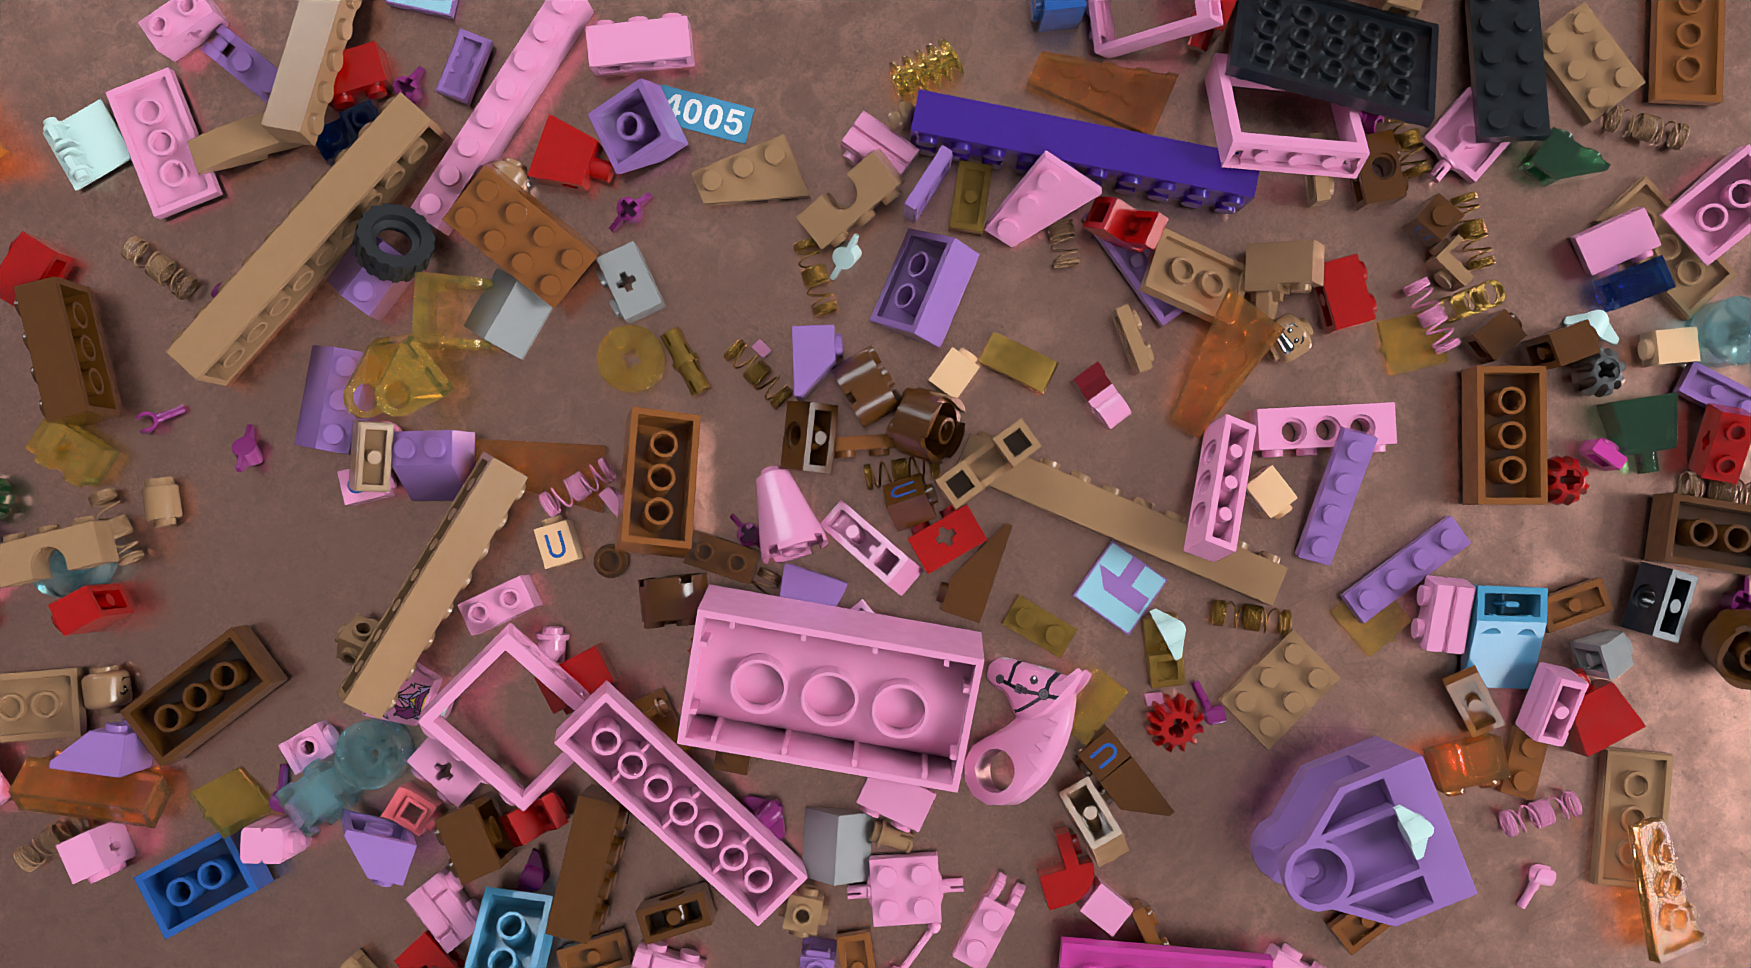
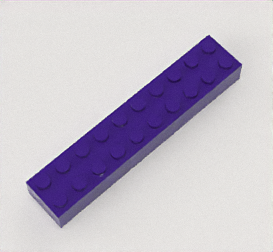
M921 89L918 91L910 134V143L920 149L919 154L934 156L935 152H938L943 145L953 151L952 160L968 162L969 159L982 161V164L993 165V169H1000L1002 165L1014 167L1015 172L1024 175L1046 150L1099 186L1115 187L1114 191L1125 195H1133L1135 191L1146 193L1149 199L1156 201H1168V198L1182 200V205L1191 208H1200L1202 205L1215 207L1214 211L1222 214L1239 212L1255 197L1260 171L1222 167L1219 151L1216 147Z

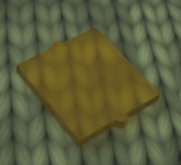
M1425 311L1376 322L1382 344L1379 350L1384 353L1389 376L1449 362L1446 351L1436 355L1434 350L1437 348H1432L1435 342L1446 335L1445 332L1441 331L1426 335L1425 332L1435 324L1422 329L1416 317ZM1440 324L1430 332L1441 329Z
M1343 600L1330 611L1332 616L1369 657L1373 656L1388 641L1394 642V636L1412 621L1396 601H1393L1365 623L1358 622Z
M240 767L199 787L188 795L204 814L203 819L209 820L224 839L273 811L269 806V802L259 791L260 787L254 785Z

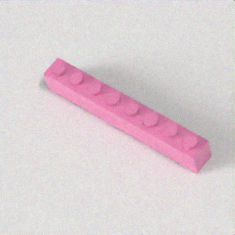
M545 0L410 207L416 210L415 212L419 215L422 214L426 218L427 223L447 236L450 235L453 228L445 223L442 218L484 165L494 160H499L593 16L594 11L588 0Z

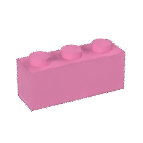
M666 13L659 19L649 20L647 17L636 16L629 18L628 22L615 23L612 20H599L592 26H585L589 67L595 76L695 66L691 25L688 17L682 16L679 13Z

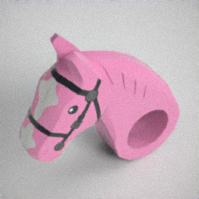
M998 657L989 664L987 680L992 686L1006 695L1016 718L1006 727L972 746L965 760V781L974 797L986 805H1018L1029 799L1048 781L1062 758L1073 727L1076 696L1092 677V674L1087 669L1081 671L1077 668L1067 676L1051 668L1007 657ZM1001 751H1005L1011 757L1015 772L1012 783L1004 791L999 790L994 785L990 775L992 760Z

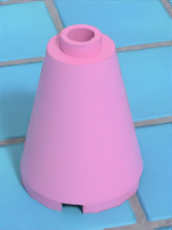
M779 465L763 469L761 476L756 479L760 556L762 561L768 564L769 558H774L775 564L784 563L812 554L810 547L819 544L820 549L824 548L828 544L826 534L789 470L781 469Z

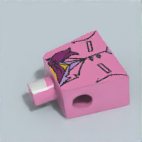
M416 661L417 667L413 676L408 681H404L398 691L396 704L390 711L385 712L382 719L412 726L420 725L418 719L421 711L438 694L443 678ZM454 701L440 714L442 718L446 719ZM365 712L362 713V715L376 718V717H374V716H372V715H369V714H367V713H365Z

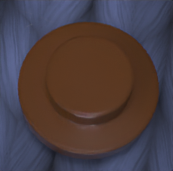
M607 544L600 547L594 555L596 571L606 578L620 576L628 566L626 552L615 551V544Z

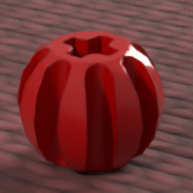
M1556 455L1547 459L1548 502L1557 506L1562 503L1568 506L1579 501V494H1586L1590 486L1585 482L1586 476L1589 475L1585 466L1579 467V460L1567 455L1564 457Z

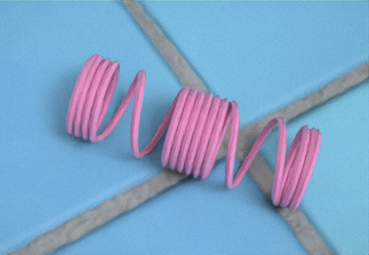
M1424 277L1404 287L1402 290H1404L1403 292H1405L1406 297L1430 290L1412 304L1411 308L1437 303L1434 307L1416 316L1422 329L1435 324L1425 332L1426 335L1452 329L1432 345V348H1437L1434 352L1438 355L1461 344V341L1456 337L1437 345L1454 331V328L1447 327L1430 332L1447 320L1448 317L1446 312H1444L1445 310H1443V305H1439L1440 301L1438 300L1416 305L1434 289L1432 287L1424 288L1431 283L1428 277Z
M604 457L598 459V464L604 475L609 479V482L605 481L589 464L597 489L590 487L584 475L579 471L563 480L570 495V505L566 504L552 487L550 489L557 505L547 491L539 494V501L550 517L554 518L558 513H561L559 501L567 507H572L573 498L580 502L587 498V496L589 497L592 491L597 492L599 490L597 477L606 484H610L614 480L616 481V474Z
M1568 790L1562 793L1561 801L1555 796H1549L1547 800L1542 798L1529 802L1528 806L1520 805L1518 814L1511 809L1500 811L1498 819L1505 835L1512 838L1518 836L1519 830L1510 812L1518 818L1522 831L1526 833V827L1520 816L1522 807L1528 809L1532 823L1536 828L1540 829L1553 825L1556 822L1555 813L1549 804L1551 798L1556 799L1561 804L1563 814L1568 820L1570 816L1563 804V796L1569 812L1574 817L1582 815V805L1577 795L1572 790Z

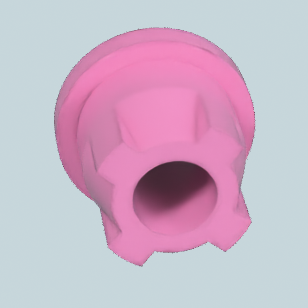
M543 626L542 632L535 633V639H538V647L555 662H565L566 640H570V634L563 633V627Z

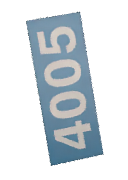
M661 84V88L680 127L743 144L746 143L754 108Z

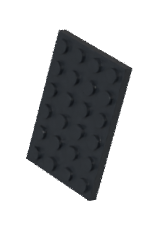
M1237 0L1225 75L1429 128L1435 119L1439 24L1347 0Z

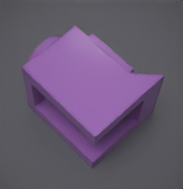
M810 936L803 938L799 968H834L836 940Z

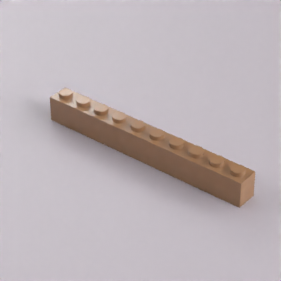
M980 430L977 435L970 433L957 464L995 436ZM1027 457L987 486L1265 605L1273 606L1288 570V567L1279 564L1280 557L1262 550L1259 555L1247 550L1249 544L1238 540L1235 553L1216 562L1184 551L1188 525L1184 524L1185 517L1168 510L1165 515L1153 510V503L1135 497L1134 502L1121 497L1123 491L1111 485L1104 484L1102 488L1090 484L1092 478L1083 473L1073 470L1071 475L1059 471L1060 464L1041 457L1040 462Z

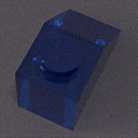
M1663 255L1631 265L1592 281L1595 287L1594 295L1596 301L1604 308L1605 312L1625 307L1676 287Z

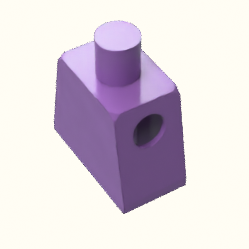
M787 562L783 570L780 597L837 606L847 588L848 582Z

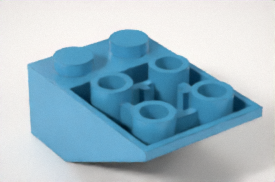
M1474 585L1476 591L1465 650L1461 654V671L1475 665L1487 688L1529 689L1534 677L1547 625L1548 588Z

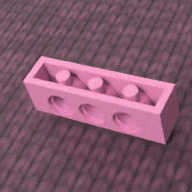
M1395 402L1268 408L1249 412L1250 424L1256 426L1252 452L1262 451V458L1283 457V450H1296V456L1317 455V449L1330 448L1331 454L1341 426L1350 428L1354 420L1362 425L1363 432L1378 438L1373 452H1385V445L1397 444ZM1319 422L1325 423L1329 429L1328 437L1325 440L1319 438L1316 433V427ZM1286 423L1293 426L1295 430V437L1291 442L1287 441L1282 435V428Z
M1226 414L1205 427L1184 545L1185 552L1211 562H1216L1236 552L1256 432L1255 425Z

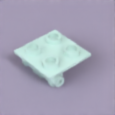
M102 99L97 100L63 121H58L56 117H49L43 121L42 133L76 191L131 160L123 136Z

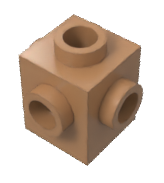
M356 614L349 624L344 623L339 628L335 637V642L338 643L336 658L341 659L345 664L352 667L379 622Z
M801 884L780 905L778 916L784 917L782 928L789 930V934L800 938H808L809 934L817 935L818 925H826L829 905L823 904L825 892L819 891V888L816 886ZM799 910H806L809 916L796 913Z

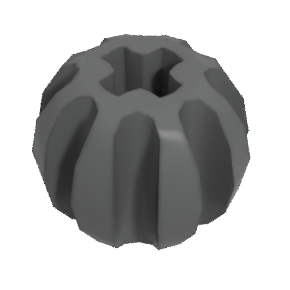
M1599 347L1601 352L1573 362L1572 366L1575 368L1576 373L1570 375L1572 383L1579 382L1578 391L1587 396L1594 394L1595 397L1601 398L1611 395L1614 389L1618 390L1625 381L1622 371L1627 369L1625 361H1618L1619 353L1610 348L1603 350L1602 347Z

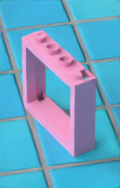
M1086 0V13L1090 17L1092 31L1089 33V39L1094 43L1095 53L1108 59L1223 26L1220 0H1195L1196 16L1116 39L1111 1Z
M1214 54L1204 80L1222 167L1357 178L1370 155L1358 109L1330 102L1340 141L1241 132L1232 86L1285 90L1225 75L1228 54ZM1236 150L1240 151L1238 155L1235 154Z
M510 622L422 709L418 723L422 731L429 738H437L447 747L448 753L459 762L464 761L468 764L481 782L484 784L490 783L494 786L507 804L511 806L516 805L524 812L574 761L565 752H562L525 788L440 716L505 650L574 711L591 696L580 683Z

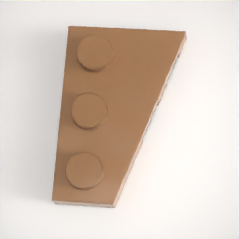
M784 134L691 172L705 206L741 204L762 200L780 201V199L810 198V194Z

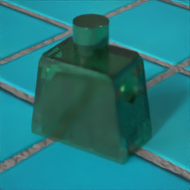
M1677 392L1597 405L1607 439L1619 446L1620 450L1618 452L1622 455H1634L1637 474L1660 471L1657 451L1674 449L1677 446Z

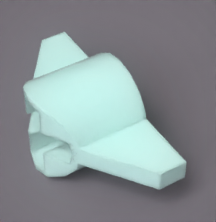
M856 233L850 241H844L834 250L832 259L836 267L830 276L832 280L836 279L842 269L851 268L861 257V249L856 245L859 235Z
M1603 310L1567 316L1563 322L1564 325H1569L1588 319L1590 325L1596 329L1599 340L1614 346L1619 341V337L1609 323L1607 313Z
M1158 609L1150 611L1175 661L1182 658L1186 633L1183 622Z
M1400 804L1393 807L1399 821L1398 827L1409 844L1416 860L1423 858L1428 838L1434 833V827L1422 815Z

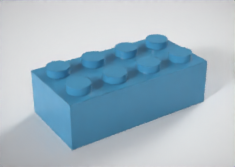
M485 887L464 968H546L553 936L545 933L554 896Z

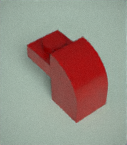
M1098 196L1091 206L1083 228L1117 247L1142 253L1143 249L1155 250L1169 218L1160 212L1136 210L1117 197Z
M555 787L543 792L524 812L520 808L515 807L498 817L513 848L524 846L548 831L561 828L569 823L568 819L570 818L567 807L561 797H559Z
M1066 825L1053 829L1062 862L1036 869L1049 911L1080 900L1090 889L1094 878L1092 859L1088 854L1077 857L1078 854L1082 853L1077 834L1070 835Z

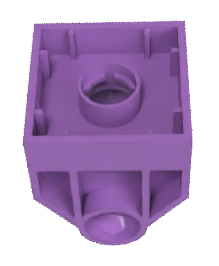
M1373 736L1300 765L1271 815L1258 824L1251 836V857L1258 869L1276 883L1283 884L1289 897L1308 910L1321 912L1333 909L1396 927L1478 894L1423 756L1378 736ZM1399 804L1422 815L1434 827L1433 835L1428 838L1424 857L1419 860L1414 858L1409 844L1398 827L1399 821L1393 807Z

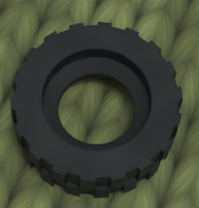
M383 203L380 206L375 205L371 207L369 211H365L361 219L358 220L352 241L354 246L353 254L358 259L357 263L364 267L368 274L374 275L382 281L388 280L392 281V283H399V281L408 282L414 277L418 278L421 276L423 270L426 271L436 241L435 235L432 233L433 228L431 224L426 222V218L422 214L419 215L415 212L416 210L410 207L406 208L402 204L397 203L396 205ZM384 230L400 232L410 239L411 250L404 256L388 254L378 247L376 237Z

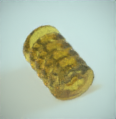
M945 38L938 39V49L933 44H927L925 47L926 56L919 49L913 52L914 62L907 55L901 57V67L895 61L889 62L890 81L900 103L904 101V93L906 92L913 100L916 99L917 87L929 91V81H932L937 88L941 87L940 76L942 75L949 82H952V70L954 69L962 77L964 76V68L960 58Z

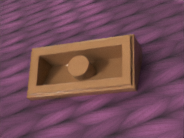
M353 420L349 488L353 491L389 492L394 423Z

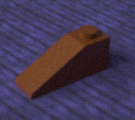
M1003 523L950 576L948 583L941 582L936 601L941 602L940 610L980 623L1013 525Z

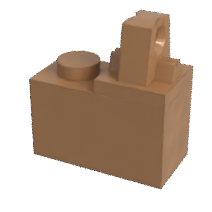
M1314 239L1246 244L1245 292L1250 293L1251 302H1256V318L1276 320L1278 301H1283L1284 295H1290V292L1309 293L1311 292V287L1323 286L1325 245Z
M1089 776L1058 793L1064 809L1081 835L1098 867L1108 862H1113L1119 856L1129 851L1122 830Z

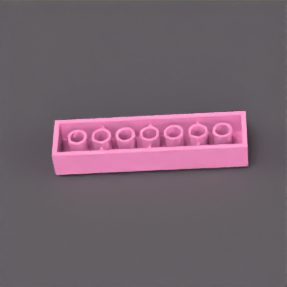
M607 680L556 729L554 743L757 926L766 920L808 878L804 862L780 841L750 811Z

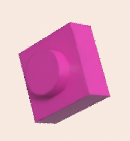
M1605 438L1585 440L1577 451L1604 471L1621 470L1628 460L1627 457L1618 452L1620 450L1618 445Z

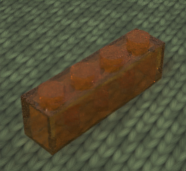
M28 756L8 791L19 810L154 829L172 794L164 775L156 771H138L118 778L49 768L50 761L55 758L51 756L43 758Z

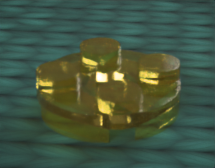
M638 325L618 326L610 330L598 348V370L600 375L613 388L625 393L642 392V390L655 385L664 374L666 368L665 350L662 343L650 330ZM631 350H637L636 356L641 358L640 363L633 364L632 368H627V362L623 360L624 354H629Z

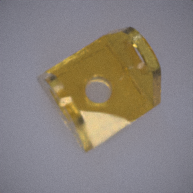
M415 272L412 342L421 349L491 350V343L489 341L444 337V333H436L438 292H446V290L493 289L494 281L477 277Z
M404 334L376 338L366 347L345 387L343 399L347 410L358 418H371L383 412L390 416H404L445 397L454 386L414 335ZM361 384L370 386L375 393V403L368 411L360 410L354 403V391ZM405 403V405L400 409L394 408L400 404Z

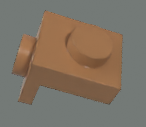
M1459 234L1450 239L1445 237L1443 241L1433 245L1429 250L1432 256L1424 263L1435 274L1434 279L1436 282L1452 292L1465 287L1474 278L1450 253L1463 240Z

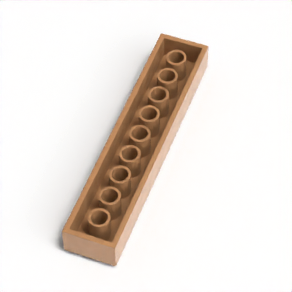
M401 92L384 103L381 109L382 113L373 123H367L360 130L358 139L354 144L337 155L335 165L327 174L320 175L313 182L312 190L303 200H298L291 206L288 211L289 216L280 225L273 227L266 234L265 242L262 246L244 258L242 268L234 277L226 279L220 285L219 293L210 303H206L198 309L195 314L196 319L188 328L179 331L173 337L172 345L166 353L196 380L226 386L350 249L358 220L361 219L362 214L365 211H369L375 205L380 206L383 203H391L450 138L444 130Z

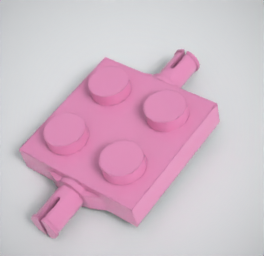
M1470 87L1466 88L1422 137V143L1434 152L1439 159V162L1427 173V177L1429 179L1434 177L1431 181L1439 183L1443 176L1449 170L1457 172L1471 185L1481 177L1510 144V142L1476 143L1473 98Z
M937 851L869 856L870 874L867 884L847 885L848 900L868 898L872 907L873 927L941 923L943 893L964 892L963 877L942 879L938 869Z

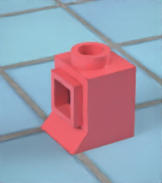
M409 781L399 786L381 817L391 819L417 836H420L427 830L432 832L435 829L436 823L434 820L443 815L439 811L445 802L416 783ZM410 802L423 810L420 817L406 810Z

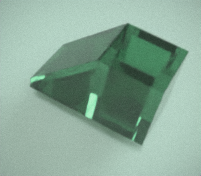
M1552 127L1550 129L1551 136L1546 141H1535L1518 166V169L1547 187L1593 178L1607 171L1611 164L1603 160L1602 155L1597 150L1585 148L1576 142L1570 132Z

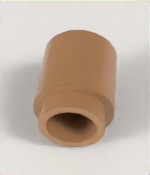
M174 477L144 480L145 488L141 490L146 522H154V527L177 525L176 519L183 517L179 486L174 484Z

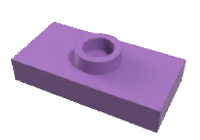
M460 28L435 91L440 95L470 106L494 46L492 40Z

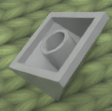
M497 268L463 326L523 360L553 308L515 277Z
M806 806L802 861L805 865L807 877L833 886L868 881L870 873L869 856H871V841L869 839L872 832L873 817L861 810Z

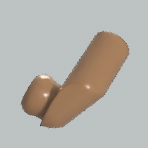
M902 101L899 104L898 112L889 113L888 121L892 131L899 129L904 131L910 128L915 107L911 102Z

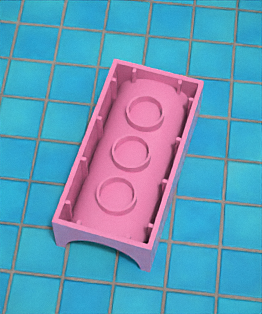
M709 584L697 610L677 744L958 793L984 664L982 633Z

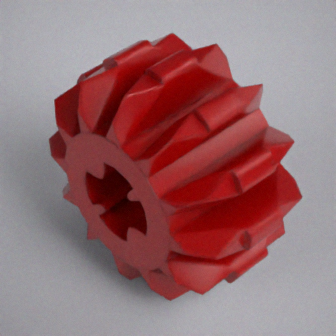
M1164 693V703L1159 704L1157 701H1152L1155 711L1145 713V718L1150 722L1145 726V730L1148 735H1152L1151 740L1156 746L1163 745L1165 750L1171 753L1176 745L1180 751L1185 752V743L1188 741L1191 744L1197 745V739L1194 737V734L1204 733V728L1199 723L1204 719V715L1200 710H1196L1197 704L1193 699L1186 700L1183 694L1177 693L1172 700L1169 694Z

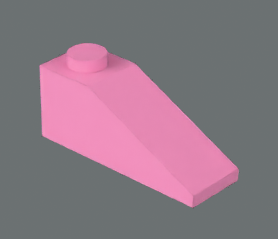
M842 500L837 503L820 523L821 527L901 596L924 571Z

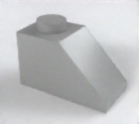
M1607 629L1569 641L1577 668H1584L1589 676L1612 680L1618 678L1634 665L1631 656L1633 654V646L1629 638L1624 634V631Z

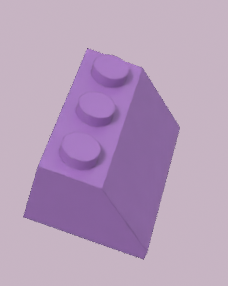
M908 228L869 321L917 342L940 348L980 254L954 237Z
M312 345L294 445L351 455L353 420L369 421L381 357L349 349Z

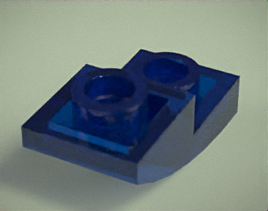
M371 99L339 112V119L324 125L322 133L318 135L316 147L327 165L334 163L337 155L342 150L350 148L358 139L360 130L367 123H373L379 116Z

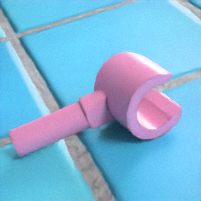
M1534 864L1529 868L1528 877L1530 882L1517 903L1519 907L1526 908L1534 893L1538 890L1539 885L1553 886L1556 880V872L1551 870V867Z

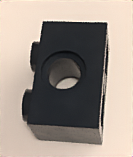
M1641 561L1621 627L1678 643L1699 577Z

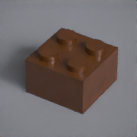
M491 791L465 802L458 808H452L434 820L436 823V838L442 846L445 845L450 856V870L455 878L460 879L462 885L502 868L517 854L516 849L513 848L498 819L501 814Z

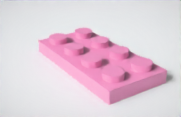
M167 67L105 92L155 218L161 220L223 195L214 172L199 175L187 141L199 136V133L174 70Z

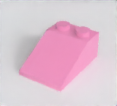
M1750 144L1735 148L1659 215L1705 266L1711 264L1751 232Z

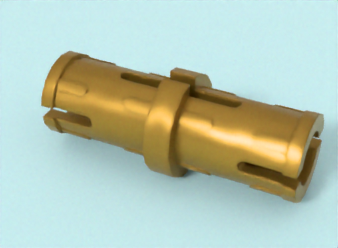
M680 327L672 328L666 331L665 334H662L660 338L674 361L672 366L683 377L691 396H696L709 389L711 385L697 362L699 358L696 352L692 353Z

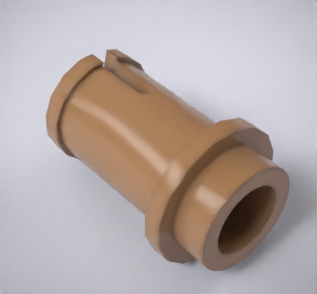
M886 820L881 822L875 821L869 841L874 842L876 847L884 845L909 854L914 841L912 839L915 838V832L907 833L901 831L894 826L887 825Z

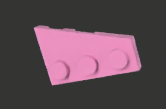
M1045 150L987 220L984 230L1010 247H1014L1101 195L1102 187Z

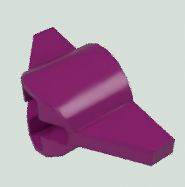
M419 66L409 77H398L393 84L395 93L398 95L401 92L413 104L418 103L423 97V89L419 82L425 69Z
M647 192L636 200L630 197L620 199L616 207L618 216L609 229L614 233L624 223L630 225L638 223L643 216L641 207L653 196Z
M247 424L244 437L237 439L232 445V451L237 458L235 466L237 472H243L249 466L260 464L263 461V455L255 442V428L252 424Z
M732 514L730 519L739 527L737 532L738 541L744 546L756 545L760 548L759 526L755 523L743 524Z
M1742 576L1735 590H1727L1721 595L1720 605L1723 610H1751L1749 578Z
M750 795L743 800L751 808L758 820L770 829L780 841L786 836L783 818L784 807L781 802Z
M532 849L528 862L520 876L516 891L529 893L538 891L549 878V871L544 866L540 850Z

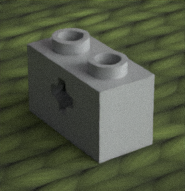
M634 241L596 258L600 268L595 270L602 286L604 288L610 287L614 299L610 300V304L618 319L624 317L625 321L632 324L666 308L643 255ZM628 277L635 281L632 283L633 290L629 292L624 288L626 285L624 279Z

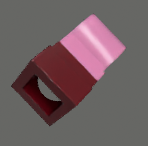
M1098 361L1069 382L1092 414H1095L1106 429H1112L1131 415L1129 406L1105 374V370Z

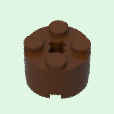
M873 345L868 346L831 369L863 427L897 410L901 403V394L898 389L894 387L890 390L889 388L895 385L887 368L883 365L877 367L882 361Z
M921 387L915 389L906 388L902 393L901 403L895 417L888 424L887 435L893 439L894 445L899 452L934 464H942L941 460L944 457L951 458L957 452L962 442L966 423L961 422V412L966 413L965 406L959 398Z
M707 573L669 575L659 579H655V577L639 579V597L644 629L660 628L669 624H676V626L695 625L698 607L708 588Z
M1724 609L1718 613L1717 618L1706 628L1702 638L1701 651L1726 682L1734 687L1751 690V610Z

